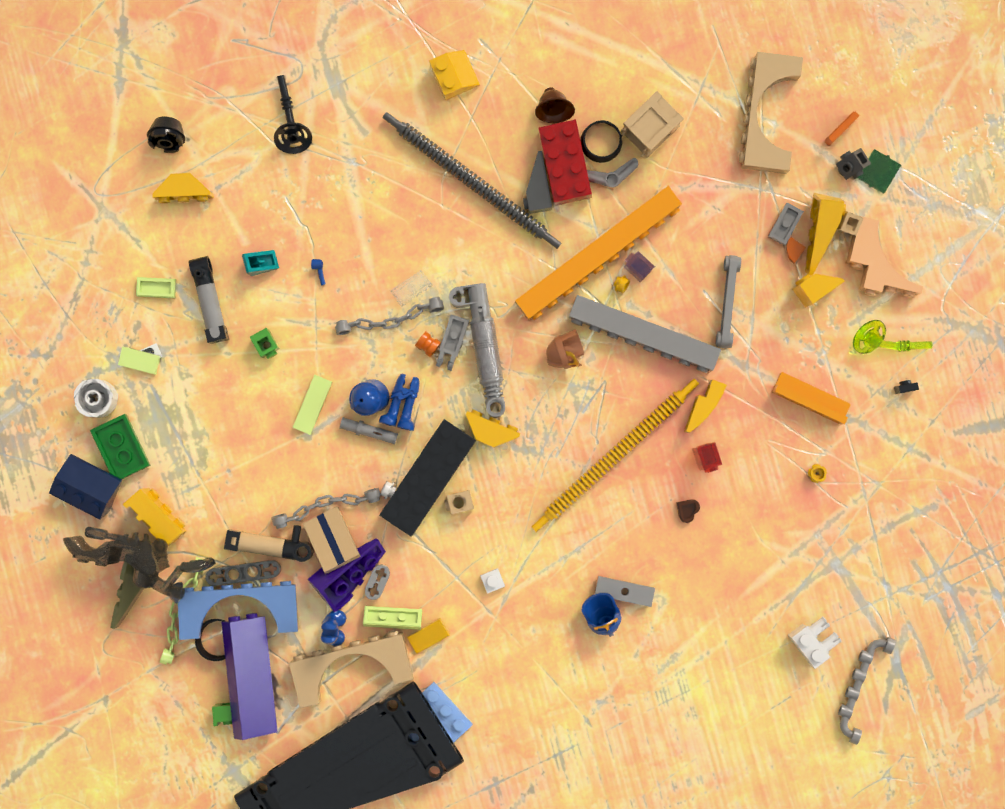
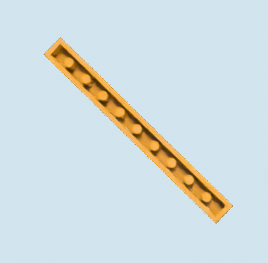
M667 186L516 299V305L528 321L531 318L536 320L543 314V309L546 307L550 309L558 303L557 299L562 295L566 297L574 291L572 288L575 285H583L589 280L587 276L591 273L596 275L604 269L603 264L607 261L612 263L619 257V252L623 249L625 252L635 245L633 243L638 238L642 240L650 234L648 230L652 227L656 229L665 223L663 219L668 215L670 217L676 215L680 211L681 201L671 188Z

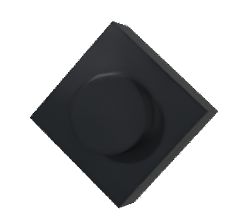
M911 380L899 382L900 386L894 387L895 394L919 390L918 382L911 383Z

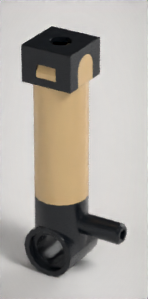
M294 525L291 540L229 529L227 530L224 545L226 550L243 551L297 560L299 562L309 560L314 553L310 543L299 541L301 526ZM300 547L307 549L308 554L306 557L299 555L298 550Z

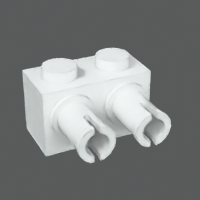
M823 616L810 627L801 624L788 634V637L814 669L830 658L828 651L842 642L835 632L822 642L817 640V635L830 627V624L827 623Z

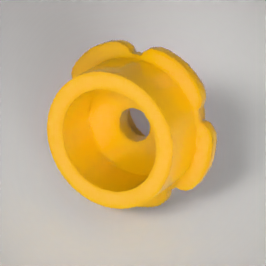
M626 275L618 276L613 284L615 291L624 293L630 284V280L626 278Z
M814 464L808 470V476L812 482H823L826 479L827 470L824 466Z

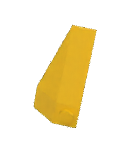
M813 193L810 211L813 226L809 229L808 234L811 245L807 248L805 272L810 276L814 274L841 222L842 216L845 215L846 204L840 198Z

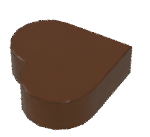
M694 499L676 502L680 520L685 523L692 522L694 514L700 510L699 502Z

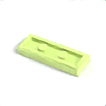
M314 374L293 428L309 435L312 434L333 383L332 381Z
M365 606L363 626L421 630L422 609Z

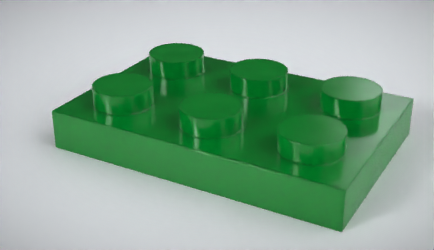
M123 414L90 430L110 474L122 480L151 466L127 414Z

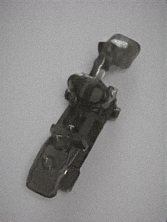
M87 527L85 529V536L99 540L112 539L115 541L105 542L96 549L86 543L82 536L63 538L64 545L73 555L72 557L77 558V562L89 563V561H93L95 565L104 567L109 564L119 563V561L127 562L132 566L133 582L137 587L153 588L169 596L176 604L180 599H183L185 594L183 583H175L183 572L196 573L204 571L216 564L212 557L182 562L181 565L175 568L168 579L164 580L158 575L170 566L167 560L168 544L163 539L158 538L151 543L148 534H144V539L140 541L138 532L133 533L132 538H129V534L108 533L106 529Z

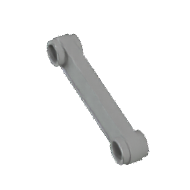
M735 255L725 256L724 271H727L721 330L717 331L716 346L726 349L732 348L733 333H730L736 273L740 272L741 257Z

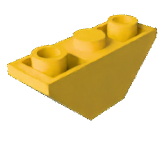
M191 173L170 174L152 193L153 198L158 200L159 203H170V200H178V202L184 203L189 202V199L206 202L208 198H214V194Z
M473 409L471 412L467 411L466 413L475 439L484 444L496 447L520 436V433L517 432L518 428L509 424L507 427L499 425L501 421L492 417L487 420L482 417L483 413Z

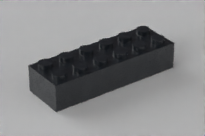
M444 419L379 516L412 537L476 440Z

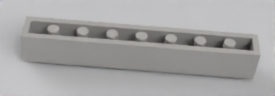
M579 295L576 296L568 317L572 319L571 323L579 326L586 324L590 326V330L598 333L602 330L607 332L608 337L617 340L618 337L623 338L625 343L632 346L639 344L644 346L643 350L654 353L655 350L660 352L661 357L671 360L672 357L678 359V363L689 367L692 364L697 366L696 370L703 373L714 370L721 352L720 348Z

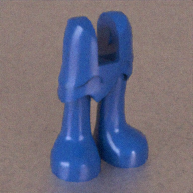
M400 374L391 393L390 399H392L390 409L387 414L380 417L379 423L396 427L401 400L405 399L397 427L414 431L415 424L411 421V414L415 398H417L420 382L419 378L413 377L410 389L403 388L406 374Z
M331 611L324 618L321 629H323L321 634L323 643L338 646L344 642L345 634L338 628L347 619L343 611Z

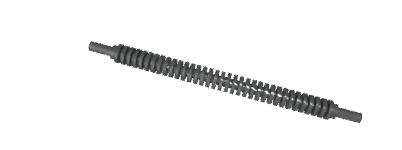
M388 112L383 115L382 118L397 129L396 131L399 132V136H403V139H407V142H411V145H415V148H419V151L423 150V154L427 153V157L431 156V160L435 159V163L439 162V166L443 165V169L447 168V172L451 171V175L455 174V178L459 177V181L463 180V184L467 183V187L471 186V190L475 189V193L479 192V196L483 195V199L487 198L486 201H491V205L495 204V208L499 207V211L503 210V214L508 212L507 217L512 215L510 219L516 218L515 223L520 221L519 226L524 224L523 229L528 227L527 232L532 230L531 235L536 233L535 238H543L556 249L560 247L562 243L547 232L548 230L545 228V225L540 227L541 222L536 224L537 219L532 221L533 216L528 218L529 213L524 215L525 210L520 212L521 207L516 209L517 204L512 206L513 201L508 203L509 198L504 200L505 195L500 197L501 192L496 194L497 189L493 190V186L489 187V183L485 184V180L481 181V177L477 178V174L473 175V171L469 172V168L465 169V165L461 166V162L457 163V159L453 160V156L449 157V153L445 154L446 151L444 149L441 151L442 148L440 146L437 148L438 145L434 144L432 140L430 141L428 137L426 138L425 135H422L421 132H418L409 123H401Z

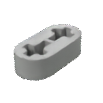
M380 564L373 569L365 587L367 598L376 600L382 595L390 576V569L386 565ZM384 568V573H386V577L382 576L380 581H378V573H376V570ZM375 583H377L376 590L379 591V594L371 596L369 588H373Z

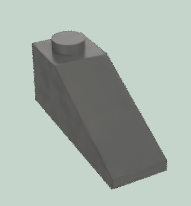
M542 151L537 153L526 191V198H523L524 209H528L529 214L552 210Z

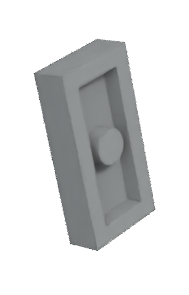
M786 203L768 237L785 246L804 211Z

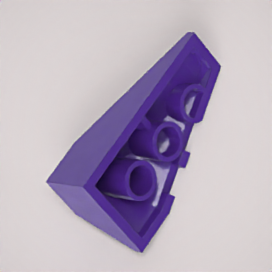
M377 538L357 548L361 557L328 574H325L321 567L308 578L315 591L334 612L341 609L351 600L354 589L357 585H362L364 582L363 577L368 571L373 570L386 552Z

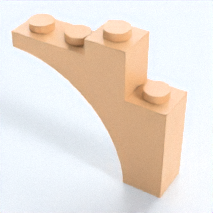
M863 217L857 235H852L846 263L851 264L852 268L862 269L864 267L859 290L865 291L864 294L876 296V294L881 293L883 288H885L884 291L896 293V291L903 292L904 296L911 298L922 294L923 286L902 277L887 261L879 241V220Z

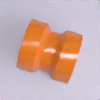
M425 331L415 344V347L419 350H424L425 354L431 357L441 342L433 339L431 334Z

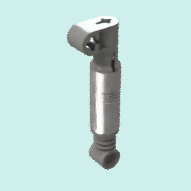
M479 283L453 288L449 294L451 304L456 308L470 307L472 320L470 326L475 347L479 381L483 388H486V390H483L486 393L484 397H487L485 400L486 410L491 417H501L505 412L504 397H501L503 392L500 391L503 390L500 386L504 376L500 363L496 327L494 325V318L491 317L486 284ZM464 290H468L470 302L466 303L465 297L461 298V302L454 298L457 297V293L464 296ZM499 403L501 411L493 413L490 409L491 405Z

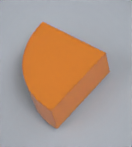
M791 236L786 244V251L789 260L794 264L806 247Z

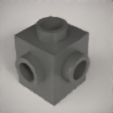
M862 148L852 153L849 150L840 156L841 161L836 163L839 173L846 180L852 176L856 179L864 173L863 169L869 166L871 162Z

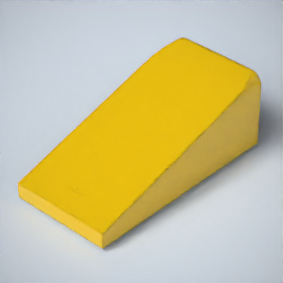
M441 618L407 638L416 654L450 636V633Z

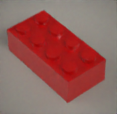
M576 119L539 127L555 206L592 198Z

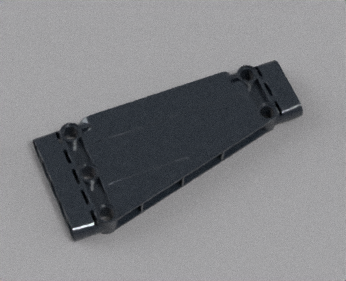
M413 681L277 765L267 775L260 777L256 782L235 794L234 798L240 809H351L437 781L444 774L462 764L464 759L423 693ZM395 700L398 703V708H391L388 702ZM416 733L419 736V740L416 742L412 741L409 735ZM436 766L440 769V773L433 774L430 768ZM259 783L266 784L268 790H261Z

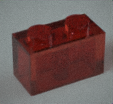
M715 442L692 448L699 470L709 473L718 470V466L722 465Z

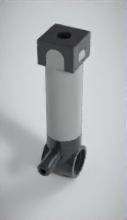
M204 256L189 260V268L194 278L206 328L207 343L214 344L230 340L227 327L224 325L209 257Z

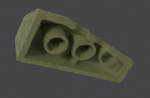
M139 552L126 554L120 575L123 583L117 591L120 601L115 604L110 628L115 629L121 625L153 574L157 572V557Z

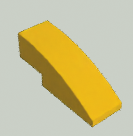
M713 379L710 380L705 396H696L684 432L690 433L711 414L720 401L727 384Z

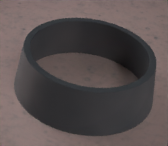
M599 120L593 122L582 133V150L592 161L599 163L611 161L619 154L622 147V137L619 129L609 121ZM605 123L615 128L618 132L619 145L612 154L597 156L587 148L585 143L586 132L594 124Z
M210 619V620L204 622V623L202 624V628H201V636H202V632H203L204 628H205L208 624H210V623H212V622H215V621H222V622H224L225 620H222V619ZM201 637L195 639L196 649L202 657L210 661H222L225 659V655L215 656L208 653L202 645Z

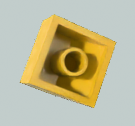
M465 50L448 52L429 60L430 67L445 101L480 85Z
M807 274L795 282L797 286L792 290L806 308L845 281L843 278L820 274L809 276Z

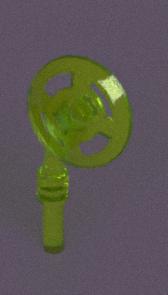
M871 320L862 325L853 339V347L860 354L870 353L877 347L898 350V352H908L911 349H932L933 346L932 341H885L886 326L880 320ZM880 327L882 328V336L879 333ZM860 341H863L865 345L863 349L860 348Z

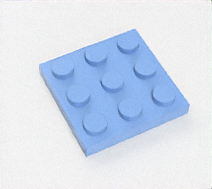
M435 682L422 692L453 742L473 725ZM416 733L409 735L412 741L416 742L419 740V736Z

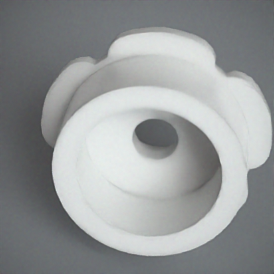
M386 481L380 493L381 496L385 497L384 499L391 498L396 490L393 487L394 482Z

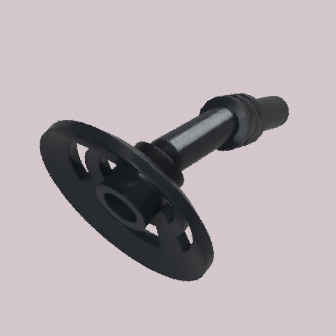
M280 75L277 76L282 97L280 101H282L281 105L284 106L282 110H285L287 123L281 125L275 131L274 143L279 150L285 153L297 154L309 148L312 143V133L308 127L294 121L293 105H291L293 102L290 101L292 98L288 94L285 76ZM302 129H304L307 133V138L304 137V132ZM280 134H281L282 141L284 142L283 144H282V143L280 142V140H279V135H280ZM302 143L300 146L290 147V144Z

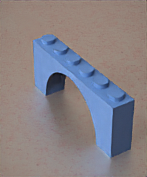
M280 581V585L273 586L272 582H263L258 587H253V583L241 584V588H233V585H221V589H214L213 586H204L202 590L194 591V587L182 588V592L177 593L179 640L199 639L204 618L210 608L218 601L235 595L253 597L266 605L276 620L278 633L298 632L296 584H292L291 581Z

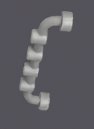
M887 637L886 640H874L869 644L867 650H862L859 655L858 661L862 662L860 669H854L852 679L855 680L853 687L848 686L845 697L848 698L847 704H841L838 715L842 716L840 729L849 738L850 743L857 745L862 735V730L854 727L853 730H850L848 728V721L852 716L855 702L859 697L867 670L873 660L875 649L883 647V652L891 654L895 647V639Z

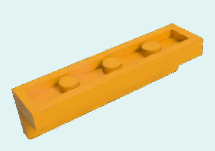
M784 372L780 373L772 393L840 425L846 423L848 419L846 414L850 403Z

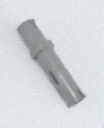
M345 417L342 418L339 428L354 432L358 436L361 434L394 445L398 433L364 424V421L361 420L357 422Z

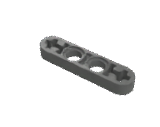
M275 560L217 567L210 569L206 573L205 579L212 586L268 579L280 574L281 565ZM263 564V568H268L272 564L273 567H277V570L274 571V574H271V571L263 572L265 576H261L262 568L260 565ZM250 566H255L258 569L256 577L249 576L248 568ZM231 569H236L239 572V577L236 580L229 577ZM222 570H225L224 576L226 581H224V577L218 578L216 582H214V579H210L213 571L216 575L223 574Z

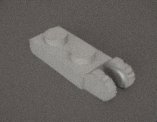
M450 315L439 349L440 354L436 366L440 367L442 365L444 354L447 353L452 355L448 362L447 370L452 371L469 320Z

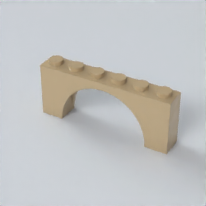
M757 52L755 57L751 58L750 69H753V74L749 76L748 87L751 88L750 95H747L746 98L748 114L745 113L743 125H746V132L742 133L741 144H744L743 151H740L739 163H742V169L787 174L790 171L792 151L783 150L775 146L764 136L757 120V107L761 95L771 86L783 81H798L801 77L803 57Z
M398 630L388 632L387 636L382 638L379 635L368 638V641L362 643L361 640L350 642V646L343 648L342 645L333 646L331 651L324 652L323 649L317 650L307 657L304 654L294 656V660L289 663L300 708L316 705L321 702L320 685L325 670L333 661L349 654H363L378 660L388 670L394 684L413 680L414 674L403 632L398 633Z

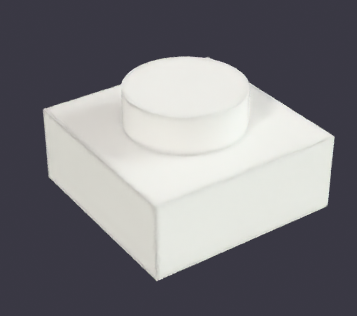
M498 568L480 575L487 594L505 587Z

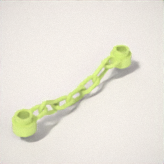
M196 557L191 570L195 572V576L190 578L182 588H185L191 581L195 584L193 586L194 589L197 587L199 572L203 573L207 562L203 561L202 558ZM178 600L172 602L169 610L172 622L171 626L167 628V638L171 645L169 649L164 648L159 662L165 665L172 663L175 653L171 651L173 645L178 643V632L174 626L175 618L178 617V611L177 614L173 613L172 615L175 603L178 606ZM174 630L175 639L171 641L170 631Z

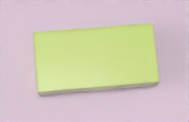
M137 277L136 296L176 298V279Z
M122 346L118 365L156 375L161 356Z

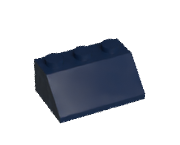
M70 454L55 476L49 494L100 520L110 511L122 480Z

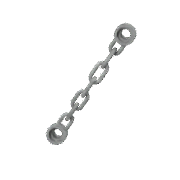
M440 297L431 298L427 304L414 305L404 316L385 319L382 322H373L363 318L350 323L347 320H340L336 322V334H348L351 332V327L354 326L365 330H371L373 327L395 328L404 320L415 319L423 312V309L429 308V312L443 310V301L440 300ZM417 307L420 311L412 316L410 312ZM395 320L394 322L397 323L387 326L386 322ZM361 321L368 322L369 327L360 326Z
M379 488L365 491V496L361 498L352 494H344L342 497L335 498L331 495L318 497L315 503L310 506H301L293 513L292 517L287 518L286 513H283L271 519L276 529L286 527L289 521H301L312 508L325 507L338 501L349 505H358L366 500L369 503H374L380 500L379 497L381 495ZM347 497L357 498L355 499L356 503L345 500H347ZM329 498V502L325 504H321V502L319 501L321 499ZM304 508L306 513L299 518L296 514Z

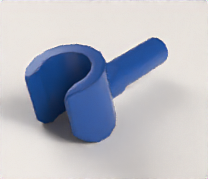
M312 259L311 268L318 270L320 283L325 285L323 261Z

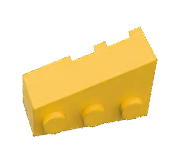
M150 488L139 489L123 505L126 508L129 506L137 514L135 516L139 522L142 520L149 528L148 531L164 547L170 546L186 532L185 524L180 518H175L171 514L173 512L169 505L163 504L158 499L160 495L153 488L151 490Z

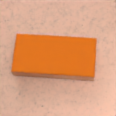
M853 111L825 139V143L830 146L860 115Z

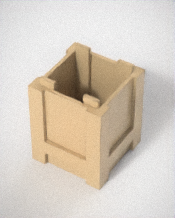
M656 91L623 123L624 127L621 129V136L625 135L642 152L641 157L645 155L648 158L680 127V123L684 118Z

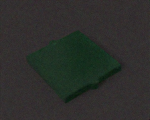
M874 149L868 158L871 164L864 168V173L857 178L868 184L869 188L873 187L884 194L901 164L892 160L889 155L886 156Z

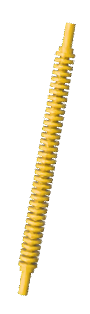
M693 379L681 391H674L672 393L673 396H669L670 400L666 398V403L662 402V406L659 405L658 409H654L655 413H650L652 417L647 416L648 421L645 418L643 419L645 424L640 422L639 425L641 427L638 425L635 427L637 431L634 428L631 430L634 434L629 432L628 435L630 437L627 435L624 437L626 441L624 439L620 440L623 444L618 442L617 445L619 447L614 446L615 451L610 449L611 454L607 452V458L605 456L602 457L604 461L599 459L600 464L596 462V468L594 466L591 467L592 472L588 469L587 472L589 474H583L585 478L579 477L582 480L581 482L577 479L576 482L578 484H572L574 488L568 487L571 490L570 492L566 489L565 492L567 494L562 493V499L560 496L557 497L559 502L555 499V505L550 504L551 509L546 507L545 514L531 526L535 532L550 519L551 521L554 518L557 519L556 514L558 513L560 516V510L565 512L563 507L568 509L569 506L567 504H573L571 500L577 501L574 497L579 499L580 496L578 494H584L582 490L587 492L586 487L590 489V483L592 485L595 484L593 480L598 482L599 479L597 477H603L601 473L607 474L604 470L606 469L609 472L610 469L608 467H614L612 463L618 464L616 459L620 462V456L622 458L625 457L623 453L629 454L627 449L631 452V446L633 448L636 447L634 443L640 444L638 439L643 441L642 436L646 438V433L651 434L650 430L654 431V427H658L657 423L662 424L660 419L665 421L666 418L664 416L667 418L670 416L668 412L673 414L671 409L676 411L677 408L675 406L678 408L681 406L679 402L684 404L686 396L699 385L697 380Z

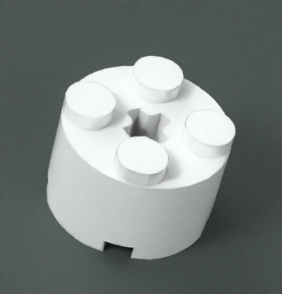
M88 379L82 381L74 391L76 409L87 417L103 418L111 414L116 408L118 393L114 386L105 380ZM94 395H98V396H97V398H98V401H97V402L95 401Z

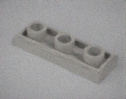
M598 576L595 594L608 593L615 600L652 607L655 592L654 587ZM627 588L628 592L627 594H622L621 590Z

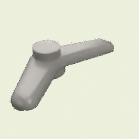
M633 158L614 172L609 173L587 170L589 181L611 188L617 187L638 167V160Z

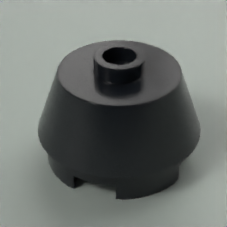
M162 116L156 118L147 132L149 146L155 149V146L162 148L164 153L178 152L179 147H183L186 140L182 124L172 117Z

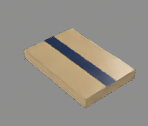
M337 506L303 523L325 574L361 557Z

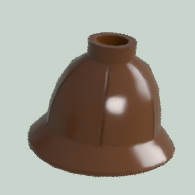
M553 87L545 89L539 100V105L535 109L536 117L547 123L564 122L575 113L574 105L566 99L563 93L555 90Z

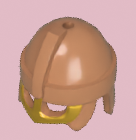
M576 329L554 337V340L548 345L546 355L549 366L564 369L582 366L577 358L584 355V350Z

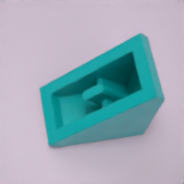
M274 250L242 254L246 272L250 276L279 269Z

